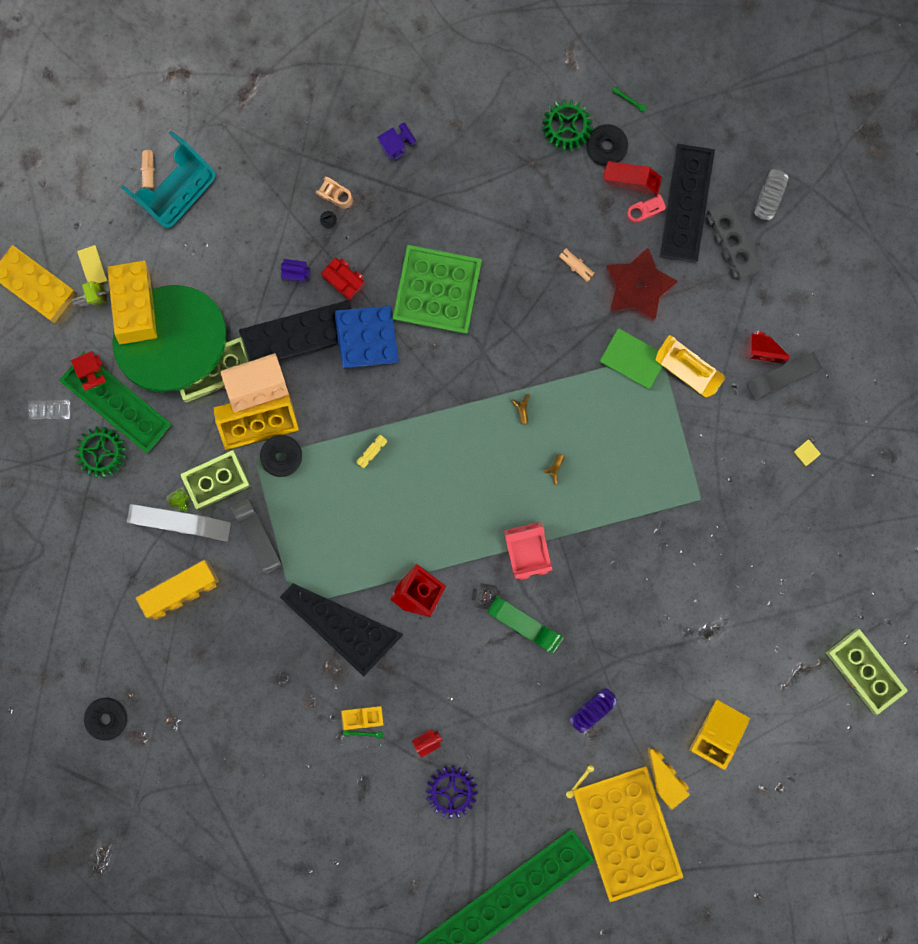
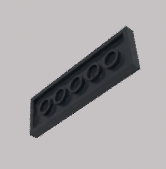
M677 144L660 256L693 262L698 261L715 149Z
M349 300L240 329L239 333L248 362L274 353L277 359H282L337 344L338 335L334 312L351 309Z

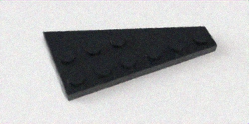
M294 583L280 596L293 611L363 677L404 635Z

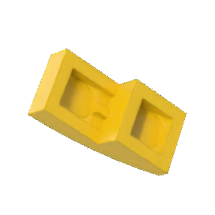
M381 706L341 711L343 730L383 726Z

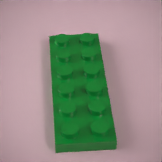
M71 365L59 381L147 454L172 426L169 421L102 366V371L95 375L96 378L104 375L106 382L85 391L82 384L88 382V378L79 379L73 365Z

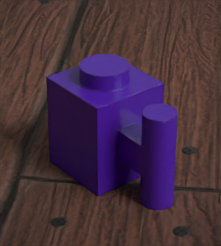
M405 122L398 126L401 133L397 134L395 129L391 128L377 137L378 143L389 160L392 158L396 160L404 155L406 150L403 142L405 140L408 141L410 146L417 142Z
M283 259V263H281V279L283 281L305 284V279H309L310 268L307 267V262Z

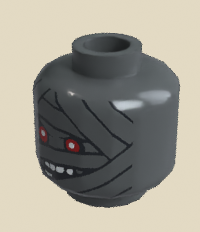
M480 583L477 589H473L472 600H475L477 608L489 609L496 596H500V591H497L495 585Z

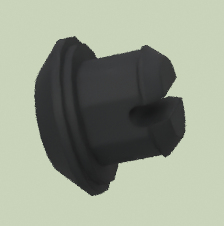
M325 211L321 214L320 223L322 226L330 228L336 224L337 218L332 211Z

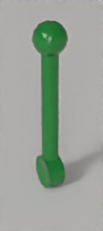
M618 87L612 88L614 94H619L637 106L640 112L646 110V105H640L621 92Z
M343 731L345 737L349 735L371 736L377 739L383 737L381 731L376 733Z

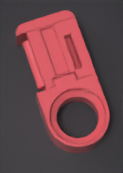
M657 194L656 197L643 203L641 201L632 205L627 212V217L631 222L639 223L664 212L666 206L661 195ZM639 209L641 217L638 219L633 218L631 211Z

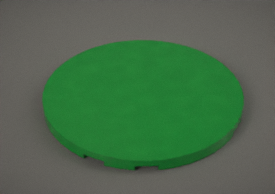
M182 285L158 287L152 289L157 338L119 345L115 333H113V353L124 375L139 387L154 392L179 391L191 387L192 384L200 379L203 380L216 367L226 345V324L216 303L205 293Z

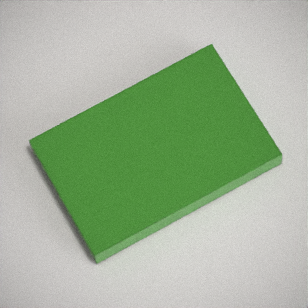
M619 328L599 361L650 390L663 367L655 360L658 353L657 349Z

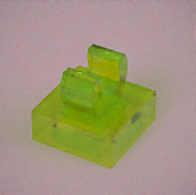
M182 487L167 496V501L171 507L177 504L181 511L188 508L185 499L188 498L185 488Z

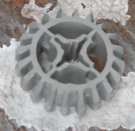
M772 169L769 172L754 210L755 216L769 221L774 217L789 178L788 174L784 173V171Z

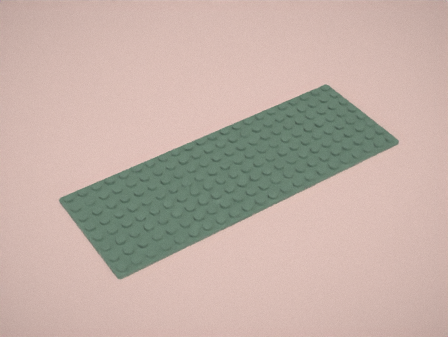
M605 367L300 447L302 451L301 464L294 473L285 477H276L269 474L263 468L260 458L256 460L287 586L289 587L294 583L327 599L401 580L416 564L427 572L507 552L508 548L504 530L541 522L545 532V540L549 541L696 502L701 499L667 370L664 367L660 370L650 390L613 369ZM530 394L527 403L528 423L521 424L519 411L512 401L515 400L520 404L526 395ZM379 435L386 438L387 443L383 447L381 446V450L371 461H368L369 464L365 468L360 467L357 464V460L360 456H363V453L372 443L376 442L375 439ZM277 453L276 459L278 461H284L286 459V453ZM561 454L565 458L558 471V484L554 485L553 476L550 475L551 472L545 474L544 470L552 466L557 455Z

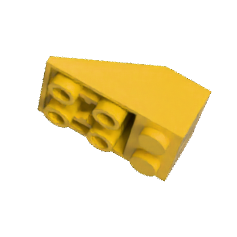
M716 699L689 750L726 770L750 718Z
M648 747L647 752L655 790L672 810L690 795L687 792L690 788L681 778L677 779L674 776L677 772L670 764H664L662 761L664 756L658 749Z

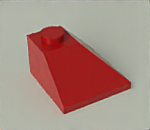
M756 331L749 336L746 359L785 364L789 360L790 356L770 336H766V333Z
M416 564L399 582L390 600L404 611L430 617L446 586Z

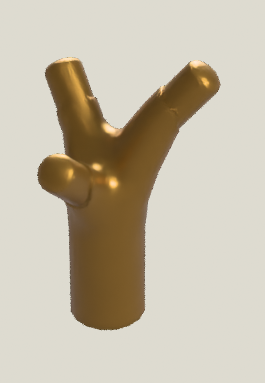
M527 394L520 404L515 400L512 401L519 411L521 424L528 423L527 403L530 394Z
M561 454L557 455L552 466L544 470L545 474L551 472L550 475L553 476L554 485L558 484V471L565 458Z

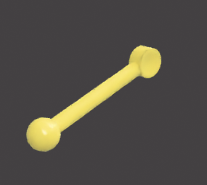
M588 765L586 772L575 786L567 791L566 796L568 798H573L572 790L577 789L587 775L594 771L593 765Z

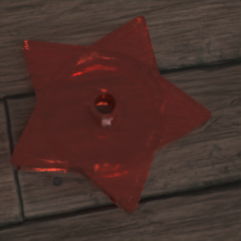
M648 248L630 264H613L606 267L616 288L610 310L635 309L653 321L656 319L659 298L677 283V280L657 270ZM637 282L643 283V287H642V288H638V287L636 286V283H637Z

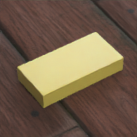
M96 245L77 251L87 282L94 281L100 284L108 282Z

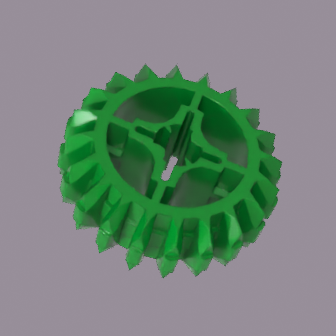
M564 99L561 106L559 102H555L556 109L553 106H549L550 112H545L544 116L546 118L542 119V123L545 124L542 127V131H548L544 134V137H551L548 141L549 144H552L554 141L556 142L554 148H558L559 144L562 145V151L565 150L566 146L569 147V151L573 150V145L577 149L580 148L579 142L585 144V138L589 139L591 136L588 132L593 130V127L589 126L593 123V120L587 119L591 116V113H584L586 107L584 106L580 109V102H577L576 106L573 105V100L566 104ZM561 112H572V113H575V114H573V115H571V116H565V115L560 114V113H561ZM554 117L558 119L557 122L560 124L556 132L552 128ZM579 118L581 119L583 124V130L581 133L577 131V128L575 126V123ZM564 122H565L566 124H568V123L570 122V123H571V126H570V127L567 126V127L565 128V127H564ZM564 134H570L572 137L574 136V138L564 139L560 136Z
M95 427V433L88 429L89 436L82 433L81 435L84 440H77L81 447L75 446L74 448L80 451V453L74 455L75 458H81L76 462L77 465L84 464L81 470L85 471L88 469L87 475L89 476L94 472L95 478H98L100 473L102 478H106V472L113 476L111 469L118 472L120 469L116 465H124V462L120 461V458H126V455L121 454V451H126L127 448L120 447V445L125 443L124 440L117 441L120 438V434L117 433L113 436V429H110L107 433V427H103L101 432L99 427ZM100 437L96 446L87 447L92 440ZM106 438L113 442L115 452L107 449ZM103 447L102 450L109 454H101L98 458L99 455L93 451H99ZM86 453L94 456L95 467L91 466L88 462ZM114 457L109 465L101 468L106 458Z

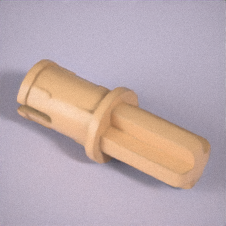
M151 150L142 151V168H140L142 172V188H154L153 172H155V168H153V151Z

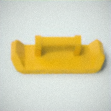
M668 335L658 350L655 360L706 398L715 394L725 379L723 373L714 369L678 342L672 335Z

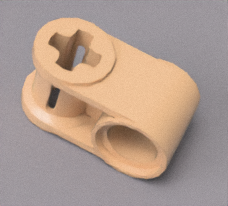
M326 176L321 188L315 192L319 197L343 209L349 208L353 203L350 191ZM341 195H348L347 201H339Z

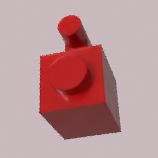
M91 351L71 360L78 378L81 380L88 378V382L82 384L85 391L106 382L104 375L97 378L95 375L102 371L101 365H103L99 354L96 355Z
M431 729L413 739L412 743L422 758L440 748V742L443 740L438 731L434 732Z

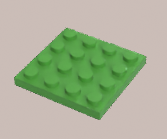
M407 245L393 320L468 334L482 259Z

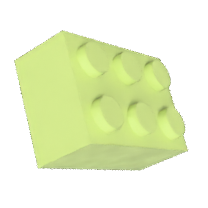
M234 450L180 474L196 510L206 508L251 487Z

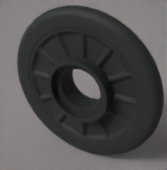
M604 124L592 130L590 138L587 139V151L595 162L607 165L608 162L618 163L625 157L628 150V140L625 133L619 127ZM610 140L613 147L606 150L603 148L602 142Z
M276 435L269 438L263 444L260 451V461L263 468L269 474L276 477H285L294 473L300 466L302 451L299 444L293 438L286 435ZM280 450L286 453L284 461L276 459V453Z
M97 699L86 709L84 725L92 737L103 741L112 740L124 730L126 713L121 704L113 699ZM102 714L110 716L109 724L103 725L100 722Z

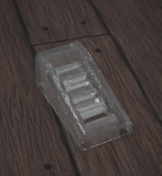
M69 400L29 401V420L70 419ZM44 404H46V415H44ZM52 404H54V415H52ZM36 405H39V416H37Z

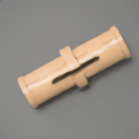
M567 248L560 254L559 258L571 267L570 270L576 271L586 282L590 280L587 274L591 277L595 274V272L582 263L583 260L581 258L578 259Z

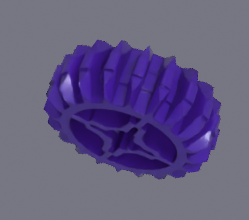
M609 689L601 690L570 717L572 726L579 733L586 732L616 706L618 700Z
M445 766V773L442 774L439 769L436 771L439 777L431 775L434 783L427 782V785L431 786L432 789H426V793H431L432 796L426 797V800L434 801L429 806L430 808L435 805L437 806L434 811L436 814L440 809L442 810L441 817H444L446 812H448L449 819H452V813L456 812V817L460 818L459 811L462 810L463 814L466 815L465 807L470 810L473 808L469 802L476 803V799L472 798V795L476 796L478 792L472 791V789L476 788L477 784H470L474 777L472 776L467 779L468 771L463 775L461 774L462 767H459L458 772H454L455 766H451V772H448ZM450 776L447 787L436 788L443 778ZM455 777L462 779L467 785L468 790L456 787ZM451 782H453L454 791L462 792L457 793V795L454 794L452 802H450L449 793H446V790H449V787H451ZM436 794L447 797L448 807L443 806L437 800ZM467 796L462 805L454 808V801L457 797Z

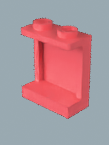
M541 522L504 530L515 579L524 580L529 578L530 575H545L553 570Z

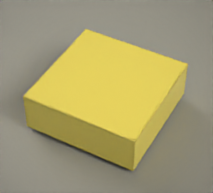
M809 439L793 452L805 467L821 455Z

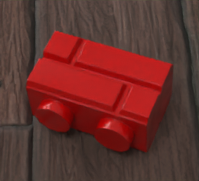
M335 257L321 272V277L351 301L365 285L364 277L358 271L353 273L348 268L350 265L343 258L339 260Z

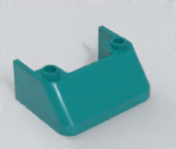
M170 131L169 134L179 143V146L173 152V159L178 165L154 192L148 188H141L134 194L123 184L120 186L142 209L166 228L173 226L215 179V171L185 140L173 131Z

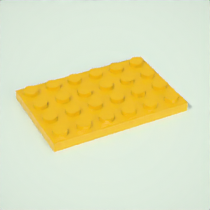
M646 766L572 790L609 902L684 878Z

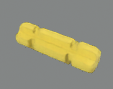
M379 435L375 439L376 442L367 448L363 456H360L357 464L365 468L369 464L368 461H371L381 450V446L383 447L387 443L386 438Z

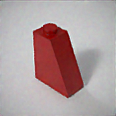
M608 162L607 167L603 171L604 181L609 185L656 196L659 194L662 177L651 167Z

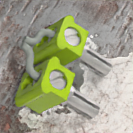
M90 281L82 284L85 295L72 299L74 306L78 304L80 307L89 304L98 306L108 303L106 297L110 294V291H104L103 284Z

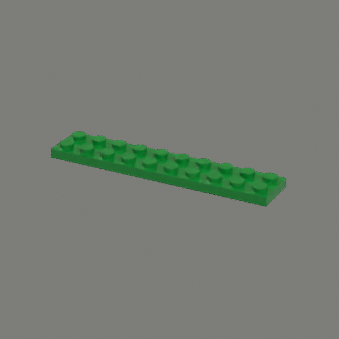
M571 828L415 944H482L595 860Z

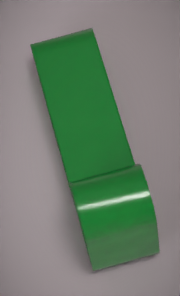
M496 596L487 611L494 618L554 654L564 638Z

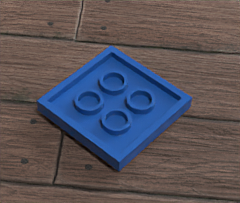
M391 306L337 310L334 312L342 369L399 362Z

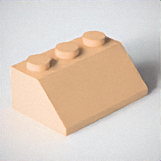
M275 353L220 371L234 413L289 395Z

